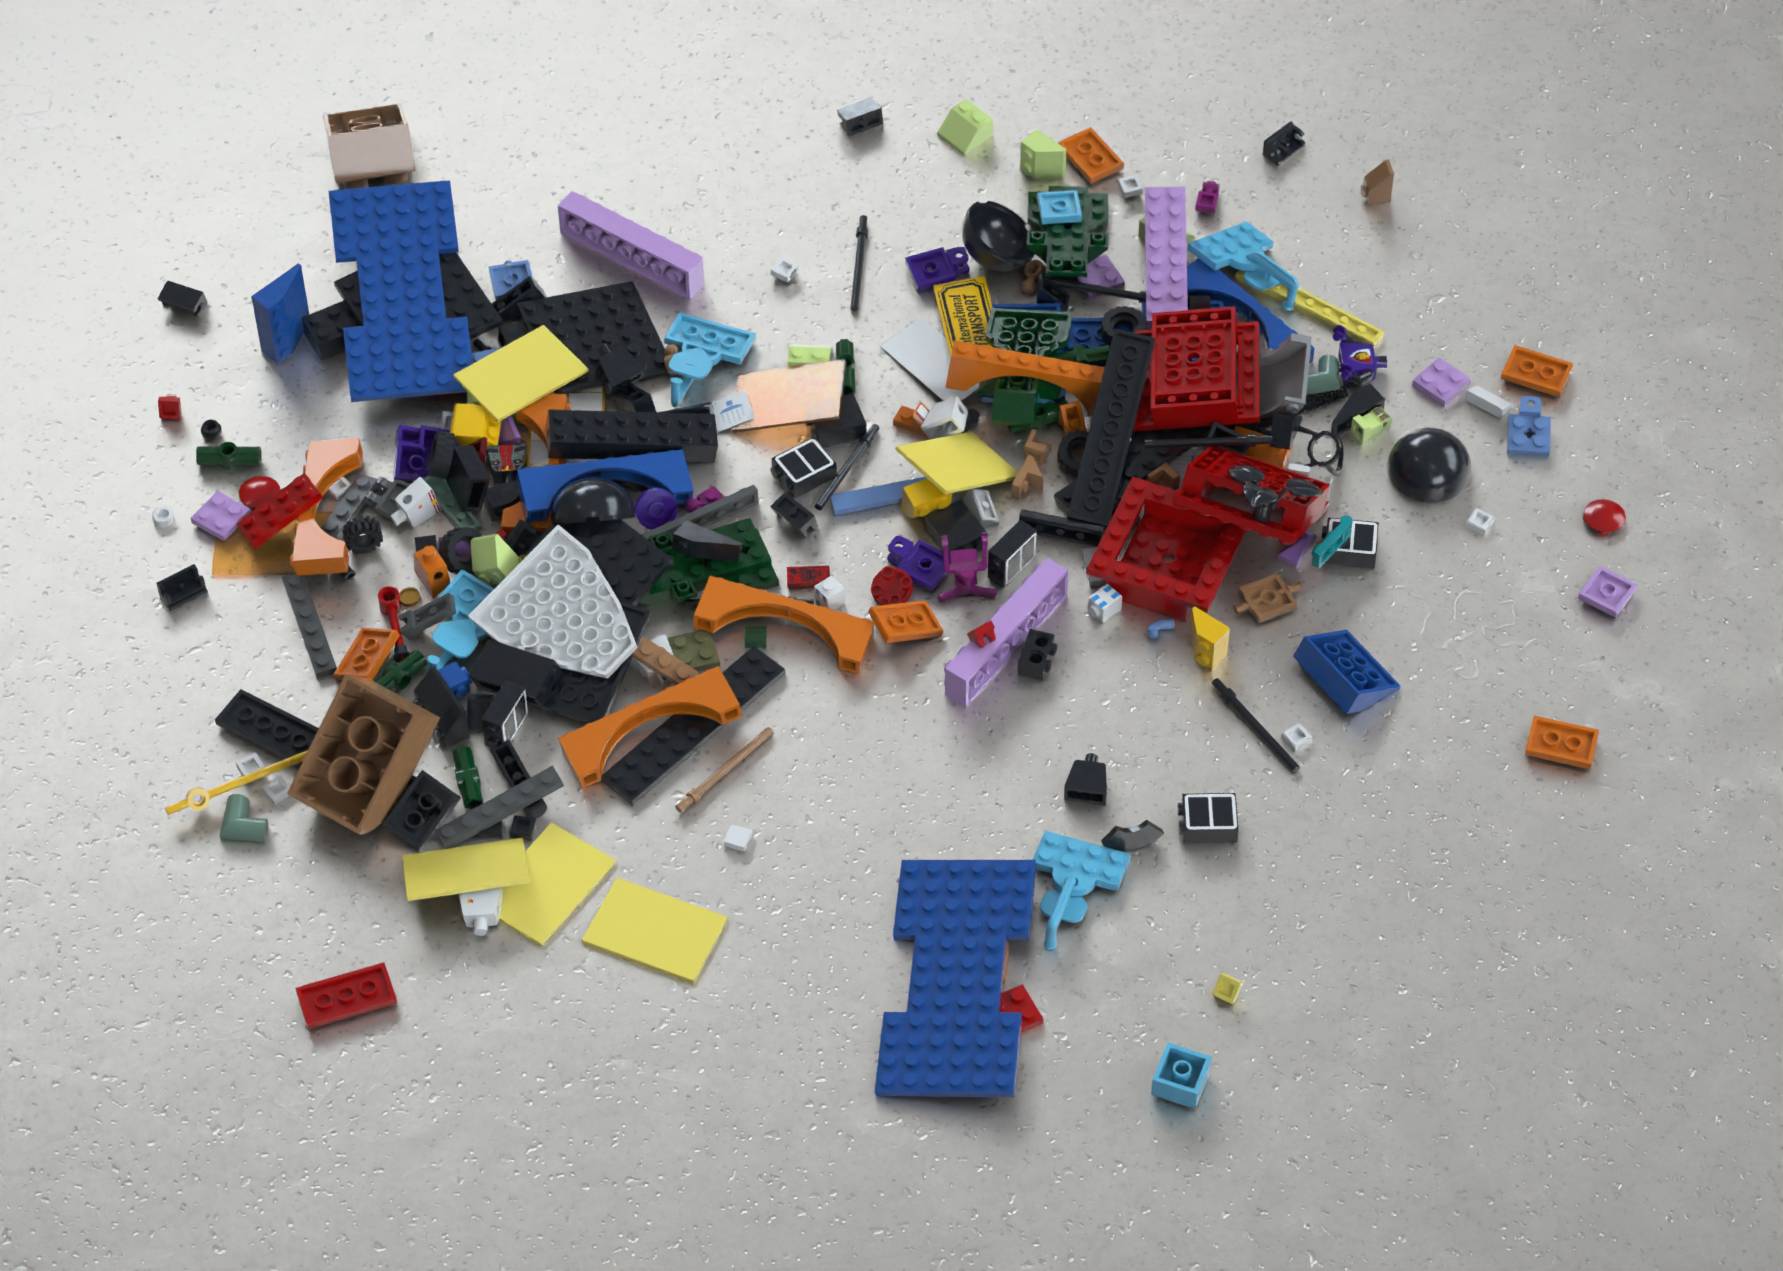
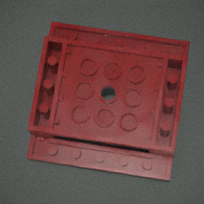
M1235 306L1152 313V330L1135 331L1136 334L1156 339L1133 427L1134 432L1212 426L1214 421L1221 425L1260 422L1259 321L1238 323ZM1236 344H1238V399L1236 394ZM1191 358H1198L1195 362L1189 361Z
M1209 446L1187 465L1182 487L1174 495L1172 503L1178 504L1182 509H1192L1198 511L1202 516H1212L1218 518L1222 523H1233L1242 530H1253L1262 537H1273L1279 539V542L1282 544L1290 545L1294 544L1328 510L1330 502L1326 501L1331 484L1220 446ZM1236 465H1249L1258 468L1265 476L1263 481H1258L1259 485L1272 489L1278 496L1283 488L1287 486V480L1294 478L1310 481L1323 492V496L1299 497L1287 491L1276 506V508H1285L1281 524L1272 520L1258 522L1252 518L1253 514L1206 498L1217 487H1226L1235 494H1243V486L1249 483L1238 482L1229 475V467Z
M1132 477L1086 569V574L1106 580V584H1109L1122 596V602L1185 623L1194 606L1208 613L1247 531L1240 529L1238 525L1233 523L1226 524L1220 522L1218 518L1202 516L1198 511L1182 509L1178 504L1172 503L1174 495L1178 491ZM1144 506V515L1121 561H1117V558ZM1171 558L1174 561L1167 563L1163 559Z

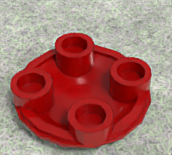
M254 476L247 479L241 485L239 499L244 505L252 508L254 511L261 503L274 496L280 490V486L271 477Z
M1607 499L1590 502L1585 507L1583 513V521L1601 536H1607L1610 532L1620 529L1626 519L1623 508L1614 501Z
M885 566L873 578L870 591L874 600L881 606L906 603L913 592V581L910 575L903 569Z

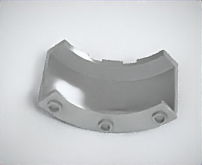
M1291 333L1285 341L1279 344V348L1275 350L1272 348L1260 350V419L1273 417V414L1278 413L1295 415L1305 405L1312 337ZM1236 352V394H1237V399H1238V352ZM1243 423V424H1236V425H1241V426H1247V427H1248V426H1250L1252 423Z

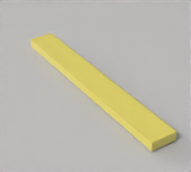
M1238 270L1235 278L1245 282V271ZM1283 284L1267 290H1260L1281 302L1286 301L1288 288ZM1298 287L1293 305L1295 309L1332 328H1335L1337 325L1344 326L1347 335L1363 344H1371L1375 347L1384 337V331Z

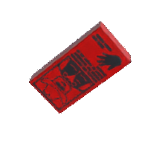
M830 565L787 567V587H814L830 576Z

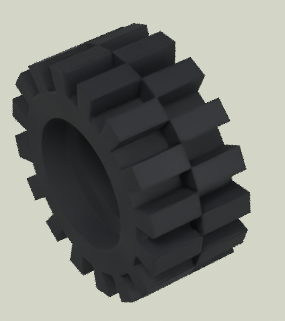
M359 516L360 519L354 517L352 518L353 522L347 521V525H344L342 530L347 549L349 551L352 550L353 553L358 551L359 554H362L363 551L369 553V549L376 550V546L379 547L381 545L380 542H383L379 521H376L374 517L371 519L370 516H366V518Z

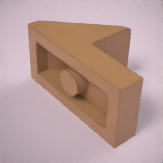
M1031 455L1027 456L1012 483L1011 498L1019 500L1023 493H1027L1029 486L1043 490V476Z

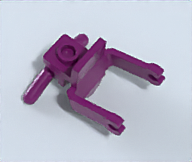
M981 532V562H978L976 549L950 551L951 564H949L947 535L941 536L944 569L948 574H954V582L958 587L939 594L938 600L944 602L964 594L996 597L997 591L995 589L975 585L978 584L977 571H985L988 567L987 532Z

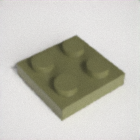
M699 630L667 638L673 655L698 672L717 666L720 667V659L710 632Z

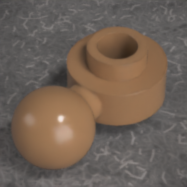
M1033 260L1025 268V275L1028 279L1024 280L1021 284V291L1025 295H1032L1036 292L1037 285L1035 281H1038L1040 274L1045 275L1046 267L1041 261Z
M674 344L668 345L664 350L666 356L664 357V362L670 376L677 375V373L670 371L669 362L674 354L680 352L679 347Z

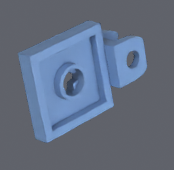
M1523 396L1518 414H1509L1507 454L1549 457L1551 417L1540 416L1541 400L1539 397ZM1533 402L1535 405L1529 406L1527 403ZM1530 432L1533 435L1531 438H1527V435L1524 433Z

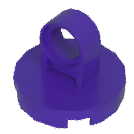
M652 488L641 493L635 504L637 519L642 526L650 530L675 520L678 512L676 501L672 494L661 488Z

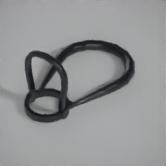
M1273 417L1262 418L1260 422L1252 423L1247 429L1257 431L1261 427L1272 425ZM1299 426L1298 432L1312 435L1307 448L1310 463L1304 466L1313 467L1318 465V467L1326 468L1331 474L1338 475L1342 470L1344 461V447L1341 438L1329 431L1317 433ZM1321 437L1331 438L1336 442L1337 449L1335 455L1326 462H1318L1313 456V446ZM1338 460L1337 468L1334 470L1331 465Z

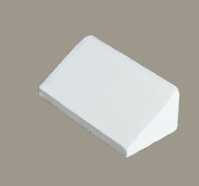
M1475 386L1467 391L1466 401L1500 419L1512 407V404L1479 386Z
M975 488L969 489L964 496V502L983 528L998 525L1000 522L989 492Z

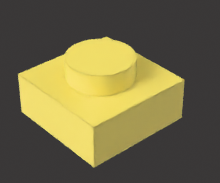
M1220 973L1212 995L1234 1004L1243 982L1225 973Z

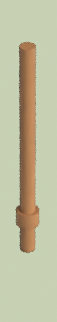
M767 727L697 788H692L687 792L686 797L675 806L676 810L681 813L689 805L699 801L703 793L773 734V730Z

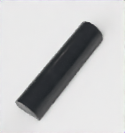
M1021 509L1019 520L1035 528L1037 535L1098 546L1105 533V526L1065 517Z
M510 740L490 749L511 788L531 778ZM543 798L523 808L527 817L539 818L547 811V805Z

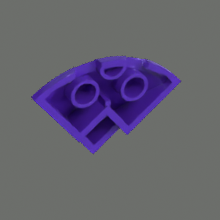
M399 425L396 431L394 448V480L411 481L419 477L429 476V460L436 431L450 433V430L421 425L420 428ZM455 441L454 446H459V443Z

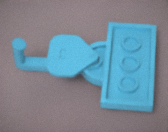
M1246 221L1188 244L1187 250L1213 270L1230 265L1245 271V282L1255 289L1267 290L1283 284L1288 288V294L1282 306L1287 311L1293 310L1299 283L1293 275L1264 254V251L1273 248L1274 241L1256 229L1252 224Z
M679 313L664 337V344H674L682 348V352L674 354L669 362L670 371L684 375L682 380L676 377L670 379L672 406L677 408L694 379L705 378L712 369V366L716 365L721 359L741 365L756 339V333Z
M461 570L439 595L441 597L450 593L454 596L456 614L452 615V621L442 622L434 631L432 636L433 642L445 651L439 658L435 655L428 656L426 674L434 666L437 670L445 667L454 656L458 658L470 656L476 649L478 641L489 637L487 633L469 619L468 615L494 588L464 570Z
M1049 831L1044 832L1033 860H1036V869L1052 873V882L1056 888L1046 892L1040 903V911L1050 917L1044 941V947L1047 950H1054L1057 947L1056 931L1061 920L1077 923L1084 918L1088 905L1082 897L1083 895L1091 892L1095 886L1118 891L1130 862L1131 854Z

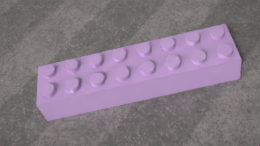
M1185 186L1145 187L1147 330H1152V313L1188 310Z
M571 191L558 204L560 233L688 299H691L704 286L703 257L698 253H694L682 245L676 244L666 237L660 236L650 229L635 223L633 220L627 219L617 212L611 211L574 191Z
M1046 558L1042 564L1039 563L1036 566L1033 574L1023 580L1021 587L1011 593L1004 605L998 607L996 614L991 619L989 618L985 621V623L990 620L993 622L996 640L990 643L989 639L984 637L986 646L983 648H979L974 641H970L966 646L960 648L953 660L947 662L944 668L946 696L965 707L969 705L1025 643L1029 629L1037 630L1067 597L1068 569L1049 558Z

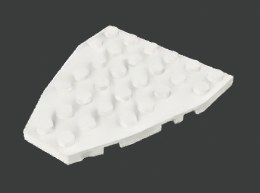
M559 525L468 615L473 623L496 642L553 659L560 668L607 679L638 648L622 606L593 559L592 554Z

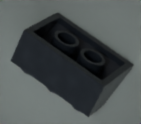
M435 666L432 667L414 689L415 699L413 703L440 717L433 733L437 741H442L444 746L448 748L470 737L467 714Z

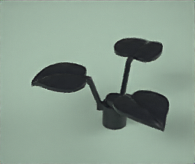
M1236 465L1228 469L1229 475L1234 480L1249 483L1243 486V494L1251 508H1254L1252 518L1258 522L1269 521L1271 511L1276 510L1277 504L1287 491L1299 497L1323 496V492L1316 485L1300 478L1287 480V486L1283 488L1278 496L1272 489L1259 485L1258 481H1263L1265 476L1258 468L1249 465Z

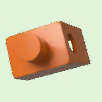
M432 545L426 546L414 553V571L432 598L437 597L450 584L446 563Z

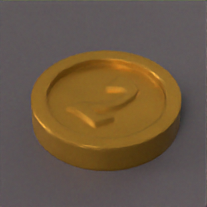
M407 587L399 593L400 602L404 606L411 607L420 601V592L416 588Z

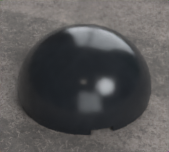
M978 201L969 207L965 213L961 227L962 240L969 255L981 266L992 271L1010 272L1025 266L1035 255L1027 248L1028 230L1025 227L1027 223L1011 209L993 201H987L986 203H979Z
M1420 428L1405 434L1395 443L1388 457L1387 472L1391 483L1405 496L1423 499V502H1442L1454 498L1466 488L1471 476V460L1466 447L1453 434L1438 428Z
M591 477L569 484L557 495L551 509L552 523L586 522L588 517H600V521L635 518L636 509L631 496L619 484L608 479Z

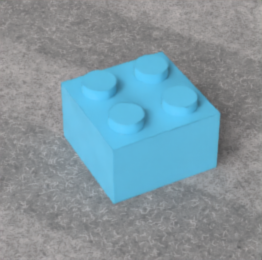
M1167 1043L1152 1079L1151 1095L1196 1109L1211 1072L1212 1057Z

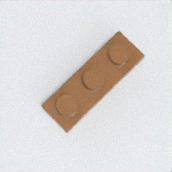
M646 637L637 645L638 648L632 653L633 658L675 685L698 675L697 670Z

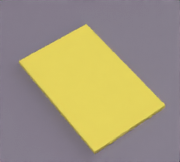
M542 325L453 374V377L497 422H500L589 372V369L554 334Z
M972 431L900 445L895 448L901 456L944 494L1011 481L1018 474L1012 466Z
M552 822L525 851L530 883L502 887L504 897L499 921L541 946L616 863V860Z
M523 838L402 855L407 901L530 883Z
M617 877L583 936L582 943L694 983L721 934L728 917Z

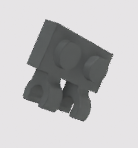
M379 477L376 481V484L379 485L376 491L384 495L381 497L369 491L365 497L368 500L366 506L375 509V513L391 519L390 515L399 510L395 502L396 497L411 484L400 479H395L391 482L384 477Z

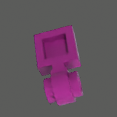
M1209 180L1203 182L1202 191L1198 193L1195 211L1215 214L1220 184Z
M712 486L698 494L697 499H688L685 503V510L687 513H691L725 496L715 486Z

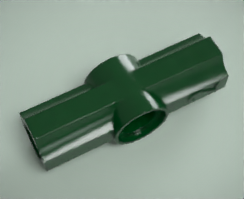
M841 339L835 344L838 394L845 396L856 393L853 342H850L848 339Z
M1075 345L1066 352L1053 353L1047 357L1089 365L1106 364L1110 348L1106 345L1085 349L1082 345Z
M1063 400L1048 405L1037 403L1034 426L1008 425L1010 433L1029 428L1035 430L1045 429L1048 423L1059 421V405L1067 404L1068 401Z
M224 442L220 446H198L196 448L197 465H221L223 468L230 470L238 465H260L262 451L261 447H237L233 442Z
M414 650L399 663L392 662L388 664L382 676L374 682L392 692L396 689L403 690L409 685L411 677L427 666V660L419 650Z
M461 745L452 751L456 767L455 775L458 789H461L463 805L465 808L472 810L483 804L478 768L474 764L471 747Z

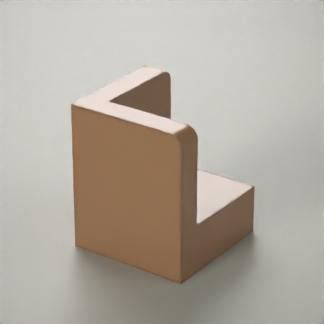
M1032 429L1024 446V460H1026L1028 455H1031L1036 463L1044 465L1052 445L1036 440L1037 430Z
M1164 463L1147 475V481L1177 490L1179 489L1180 474L1170 465Z

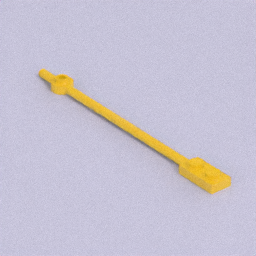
M308 750L209 790L194 787L187 792L186 799L166 806V813L170 815L188 807L197 811L203 810L208 806L210 798L303 762ZM199 794L200 799L198 801H194V796Z

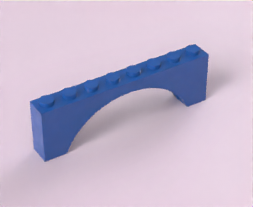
M1199 258L1187 265V295H1209L1210 301L1223 300L1224 307L1235 306L1237 313L1247 319H1252L1253 322L1259 321L1260 331L1266 342L1267 349L1272 348L1275 350L1279 348V344L1285 341L1291 333L1298 334L1280 318L1273 315L1267 307L1262 306L1253 296L1246 293L1240 285L1230 280L1225 273L1218 269L1213 270ZM1312 344L1309 364L1313 362L1315 348Z
M683 450L651 452L643 455H628L618 458L609 457L601 460H587L577 463L568 462L560 465H545L535 468L526 467L517 470L516 485L525 521L528 523L547 521L557 495L569 484L584 478L596 477L608 480H622L637 483L649 489H665L672 494L676 505L685 504L688 499L693 498L694 492Z

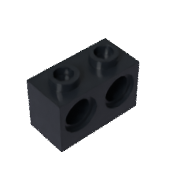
M1029 629L1018 661V675L1043 681L1045 673H1049L1051 670V656L1055 657L1058 644L1055 643V634Z

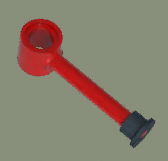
M386 586L378 592L379 608L383 615L389 616L391 629L397 630L400 635L395 642L394 661L399 663L410 652L403 643L397 617L401 610L399 591L395 587Z

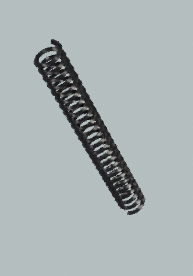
M1348 385L1341 386L1340 392L1338 390L1329 391L1315 396V398L1312 397L1308 401L1306 400L1307 404L1305 403L1304 407L1295 415H1301L1309 410L1312 411V408H1319L1323 404H1330V401H1337L1341 397H1348V391L1345 388Z

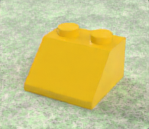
M457 403L454 406L450 433L455 434L454 441L462 446H467L485 436L487 438V446H498L501 421L497 422L479 404Z
M928 479L921 480L903 487L901 511L911 518L925 516L934 510L948 507L952 501V493L944 494Z
M1195 606L1192 609L1190 628L1194 660L1201 666L1213 670L1228 653L1230 628Z

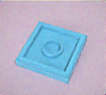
M1077 190L1037 193L1042 224L1082 222Z

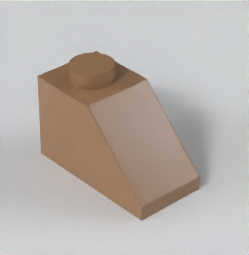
M1390 160L1383 161L1364 176V182L1360 186L1361 196L1365 197L1367 205L1391 201L1394 172Z

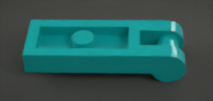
M1342 516L1340 524L1333 532H1328L1324 541L1313 548L1311 553L1312 566L1319 569L1351 536L1353 524L1351 516Z

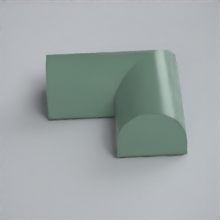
M1324 355L1319 359L1318 372L1308 374L1306 395L1340 389L1339 361L1335 356Z
M232 794L227 799L220 839L265 842L268 820L247 818L250 808L249 799L241 794Z

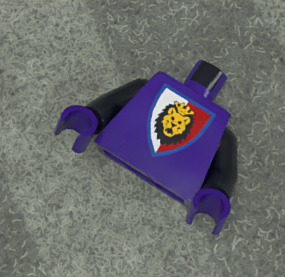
M1337 325L1333 329V339L1335 341L1340 340L1338 359L1343 386L1351 384L1362 386L1375 379L1377 368H1387V356H1375L1374 347L1371 344L1355 341L1346 334V329L1342 325Z

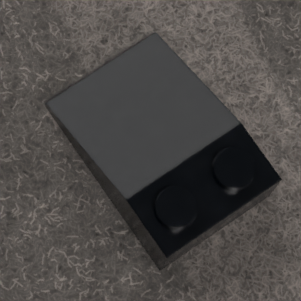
M422 770L383 825L420 851L434 834L435 830L448 817L461 797Z

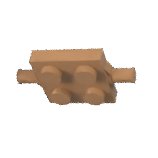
M1276 573L1239 587V594L1244 602L1234 605L1233 608L1236 614L1246 610L1250 611L1257 622L1262 623L1296 610L1297 602L1293 598L1292 593L1302 590L1303 587L1300 581L1287 585Z

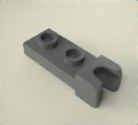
M447 593L414 611L410 609L402 613L398 618L404 621L406 625L400 629V632L406 638L414 639L421 635L423 630L456 614L454 596Z

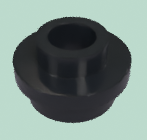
M206 420L202 424L201 434L206 439H215L222 433L221 425L216 420Z

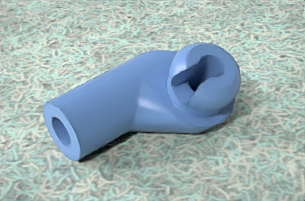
M1174 618L1157 619L1147 626L1148 637L1158 638L1159 630L1175 629Z

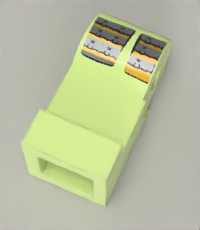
M1376 407L1362 417L1360 415L1353 417L1350 432L1359 441L1364 443L1387 429L1393 420L1381 407Z

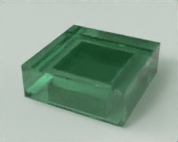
M745 626V648H752L753 646L756 648H766L767 626Z

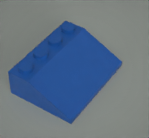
M299 263L251 296L261 351L277 364L287 359L296 349L304 334L301 318L309 315L302 267Z
M1347 629L1305 636L1293 655L1299 662V665L1312 676L1313 680L1326 691V694L1346 714L1360 712L1401 688L1400 684Z

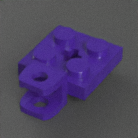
M944 247L905 257V263L917 291L932 288L933 285L954 282L957 276L964 275L970 271L967 264L969 256L965 247L951 248L946 250V252ZM956 254H962L963 256L956 257ZM931 267L932 269H935V270H933V271H928V268Z
M895 536L888 545V551L890 552L887 556L888 562L908 573L914 583L933 592L947 574L944 569L943 552L921 540H918L913 546L914 542L901 536ZM927 563L929 564V568H923V567L921 566V564H922V565H926Z

